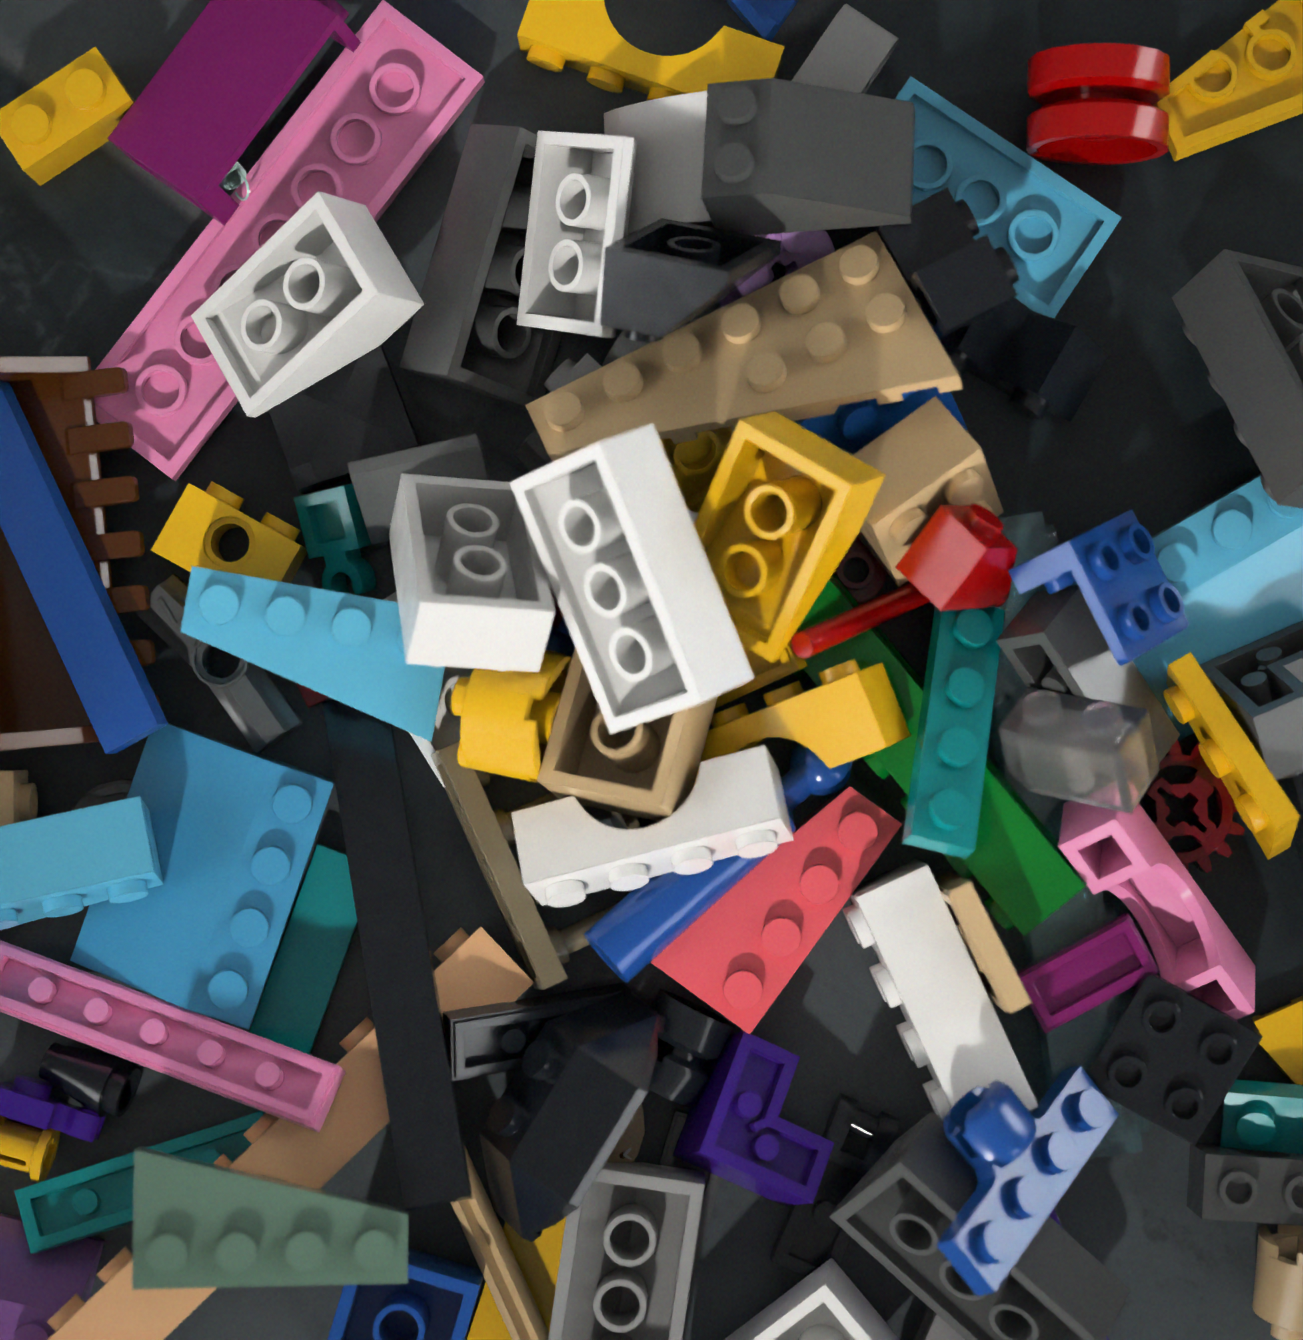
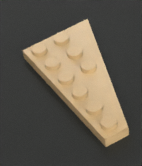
M875 231L665 335L662 340L651 342L525 406L552 462H555L599 441L652 423L659 439L671 438L673 443L677 444L698 440L697 432L730 426L734 433L740 419L771 411H776L791 421H798L835 414L839 405L875 398L878 405L903 401L902 393L938 387L939 393L960 390L963 387L958 372L879 234Z

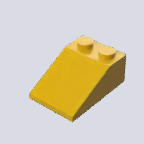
M776 411L739 420L694 522L695 530L740 643L770 662L778 660L855 540L885 477L884 473Z

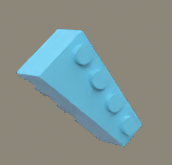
M140 796L0 826V930L45 917L53 918L72 915L82 911L85 906L109 900L110 903H125L139 900L148 895L149 888L163 885L150 810Z

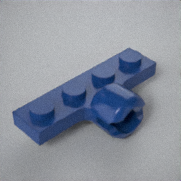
M1081 1065L1063 1070L1039 1102V1107L1035 1108L1032 1113L1029 1112L1008 1085L1002 1081L995 1080L989 1084L990 1087L977 1086L970 1090L954 1104L944 1118L943 1125L946 1137L969 1166L975 1169L978 1183L974 1193L936 1245L977 1296L997 1291L1119 1116L1118 1112Z

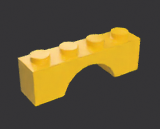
M529 0L517 33L519 48L521 51L528 53L526 59L530 63L552 72H562L563 67L566 66L587 73L586 80L600 89L613 93H622L623 88L627 87L647 94L646 101L708 91V84L766 78L776 79L785 47L724 25L710 41L696 50L674 56L654 55L634 47L617 32L609 19L604 0Z
M852 659L819 672L818 675L822 686L805 693L800 681L764 694L763 697L767 707L749 714L744 702L713 714L711 720L713 729L708 731L700 763L758 747L768 737H780L806 746L831 769L889 747L910 737L911 734L883 663H878L860 671L856 660ZM699 764V767H698V771H697V775H696V778H695L694 785H695L696 780H697V776H698L700 764Z

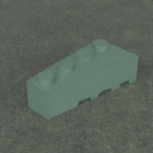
M141 1146L134 1150L132 1289L408 1284V1213L404 1208L323 1189L311 1188L273 1177L260 1176Z

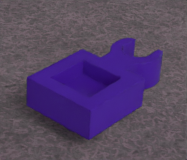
M16 1075L13 1083L8 1081L0 1083L1 1116L45 1130L51 1128L89 1142L99 1139L106 1116L100 1117L88 1108L66 1103L67 1100L50 1095L53 1088L52 1084L24 1075Z

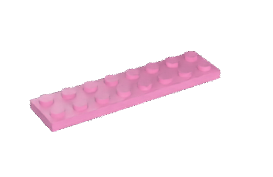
M385 0L380 2L355 34L361 42L357 49L352 52L345 47L248 172L246 180L248 181L250 191L247 200L241 201L235 195V192H237L240 197H246L247 187L244 181L230 195L240 206L225 226L214 218L209 222L96 368L120 367L126 369L129 385L128 391L124 394L94 398L96 421L100 424L121 421L131 423L134 435V444L131 448L175 481H177L238 402L191 315L318 191L366 205L373 219L377 222L485 83L483 75Z

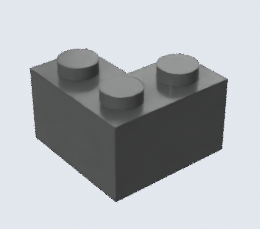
M1303 621L1200 665L1276 781L1292 778L1303 772Z

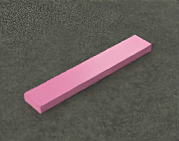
M0 940V1012L318 1133L320 1132L346 1073L341 1066Z

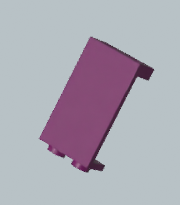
M210 0L107 139L137 166L225 226L240 205L219 184L329 37L352 52L357 49L361 42L345 23L349 13L336 0Z

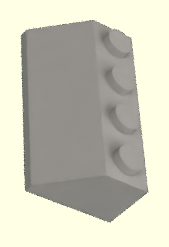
M605 1162L579 1207L566 1216L548 1340H682L705 1186V1172L644 1162Z

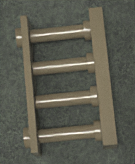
M457 741L431 754L432 760L527 974L534 982L532 984L534 989L549 988L568 979L562 964L570 961V953L590 945L584 937V933L615 905L561 930H557L554 926L545 928L535 906L540 903L523 885L521 870H519L509 847L516 844L511 812L559 800V798L553 793H548L506 813L502 808L493 811L483 787L490 785V777L496 774L461 767L457 758L460 741ZM606 810L614 828H641L636 816Z

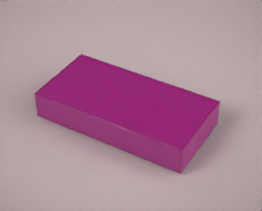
M1124 913L1018 970L1016 973L1031 1001V1004L1028 1006L1042 1032L1046 1034L1139 984L1147 972L1157 974L1160 970L1130 915Z

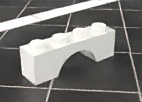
M765 745L702 761L694 788L683 805L668 818L645 828L618 829L604 825L592 818L575 796L511 812L523 885L542 906L549 905L551 907L573 906L585 900L586 894L608 888L616 891L638 889L649 882V878L673 871L682 875L699 873L709 869L713 865V861L735 855L744 858L765 856L775 851L777 844L794 840L779 769Z

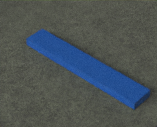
M0 381V526L105 754H116L168 725V722L9 382Z

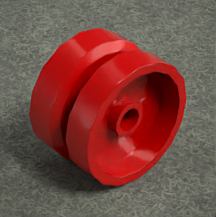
M1120 43L1073 44L1053 47L1035 53L1028 59L1027 92L1031 99L1043 106L1027 116L1026 150L1028 154L1041 160L1063 164L1117 165L1142 162L1158 158L1169 152V116L1167 112L1154 106L1155 103L1170 94L1171 62L1169 55L1155 48Z

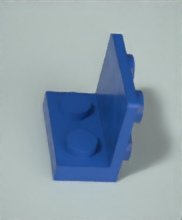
M1133 509L1008 570L1019 594L1044 583L1050 595L1077 582L1119 665L1133 661L1189 626V622L1184 614V604L1181 595L1168 582L1154 554L1155 548L1152 537L1147 529L1139 523Z

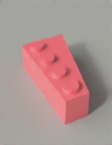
M844 785L842 789L836 791L795 826L796 830L793 833V841L781 843L775 851L770 853L653 959L651 963L750 1035L902 826V823L851 786Z

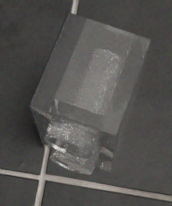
M1028 687L998 728L1013 789L1132 813L1160 770L1149 709Z

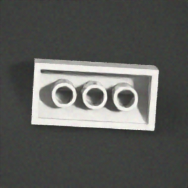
M653 423L599 441L510 482L610 734L703 703L755 679Z

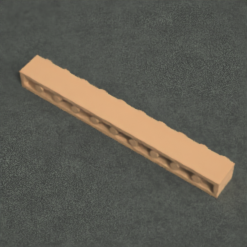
M481 926L470 936L460 927L433 953L442 962L434 969L442 1020L443 1012L501 1002H515L534 983ZM366 1017L339 1043L347 1053L336 1065L341 1066L346 1073L319 1133L265 1113L243 1134L251 1145L239 1157L231 1162L223 1153L213 1164L260 1176L264 1175L286 1180L287 1182L311 1188H322L390 1122L374 1023ZM124 1247L96 1274L103 1281L104 1285L87 1302H84L76 1293L47 1321L55 1331L47 1340H164L218 1287L132 1289L133 1253L127 1247Z

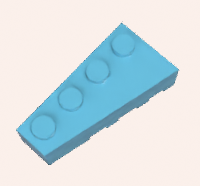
M192 566L180 632L432 742L445 666L433 667L429 665L406 664L398 602Z

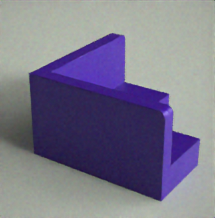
M745 1031L730 1034L718 1059H710L707 1062L706 1069L709 1073V1078L694 1108L689 1110L673 1156L784 1206L813 1204L834 1142L779 1117L800 1056L753 1034L749 1035Z

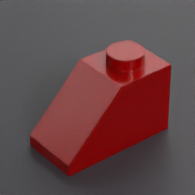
M974 503L971 505H941L895 568L940 611L1001 607L1009 597L1012 578L1008 570L1015 566L1018 547L1001 533L1004 529L1003 523L985 507Z

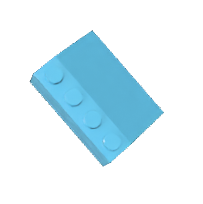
M1261 473L1152 536L1155 548L1154 554L1168 582L1181 595L1184 604V614L1189 622V626L1134 659L1133 662L1179 732L1178 741L1191 735L1194 731L1188 722L1181 724L1177 720L1164 698L1163 691L1168 688L1166 680L1170 663L1191 652L1198 664L1201 665L1303 621V508L1277 505L1276 501L1264 490L1260 481Z

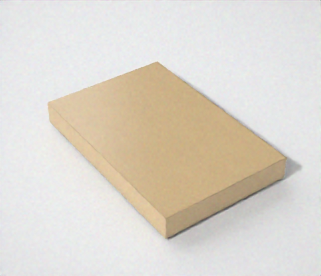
M950 872L936 877L935 881L951 913L990 1001L1010 1014L1031 1004L971 881Z

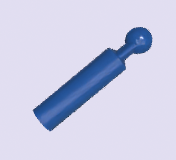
M800 743L796 744L790 757V771L781 778L792 834L796 830L792 811L811 794L831 795L842 789L851 775L852 761L829 769L813 751ZM769 854L756 858H744L735 855L713 861V865L709 869L699 873L682 875L673 871L651 877L646 885L628 893L584 933V937L609 968L624 982L628 983Z

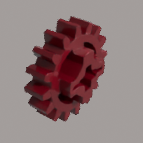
M1177 739L1159 763V769L1182 765L1192 769L1189 774L1185 773L1178 782H1167L1163 777H1159L1155 773L1158 770H1154L1144 785L1128 788L1135 798L1139 794L1144 799L1145 812L1167 843L1173 836H1186L1196 843V845L1188 849L1174 851L1187 871L1188 863L1193 862L1199 871L1208 873L1212 871L1208 855L1214 852L1229 858L1233 852L1224 841L1227 834L1244 835L1245 828L1232 821L1233 812H1238L1234 800L1221 778L1218 779L1203 760L1198 748L1200 743L1192 742L1187 748L1185 755H1183ZM1212 792L1216 801L1214 823L1208 818L1207 798ZM1159 793L1177 798L1185 796L1186 799L1183 801L1181 808L1187 814L1186 818L1193 824L1171 818L1166 821V817L1171 810L1164 803L1166 799Z

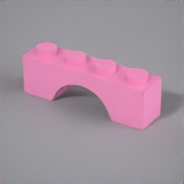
M1118 777L1064 803L1058 847L1094 895L1107 890L1117 896L1127 906L1139 923L1151 946L1160 970V976L1236 1020L1254 1013L1255 964L1122 778Z

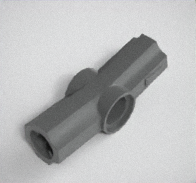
M172 574L149 594L150 608L146 611L136 612V614L193 668L199 680L210 687L254 752L260 754L291 734L304 722L266 669L240 658L238 668L229 677L221 678L216 675L210 662L211 655L216 647L180 632L188 585L176 574Z

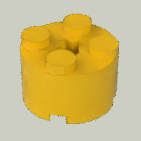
M545 650L539 672L498 671L474 668L471 677H460L455 684L451 701L453 714L461 716V740L457 755L459 765L469 769L537 783L572 656Z

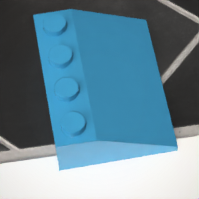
M170 723L148 735L126 799L140 796L150 810L163 885L149 888L148 895L139 900L125 903H110L109 900L89 905L70 961L187 1010L249 1030L257 1012L331 798L335 779L261 754H256L255 752Z

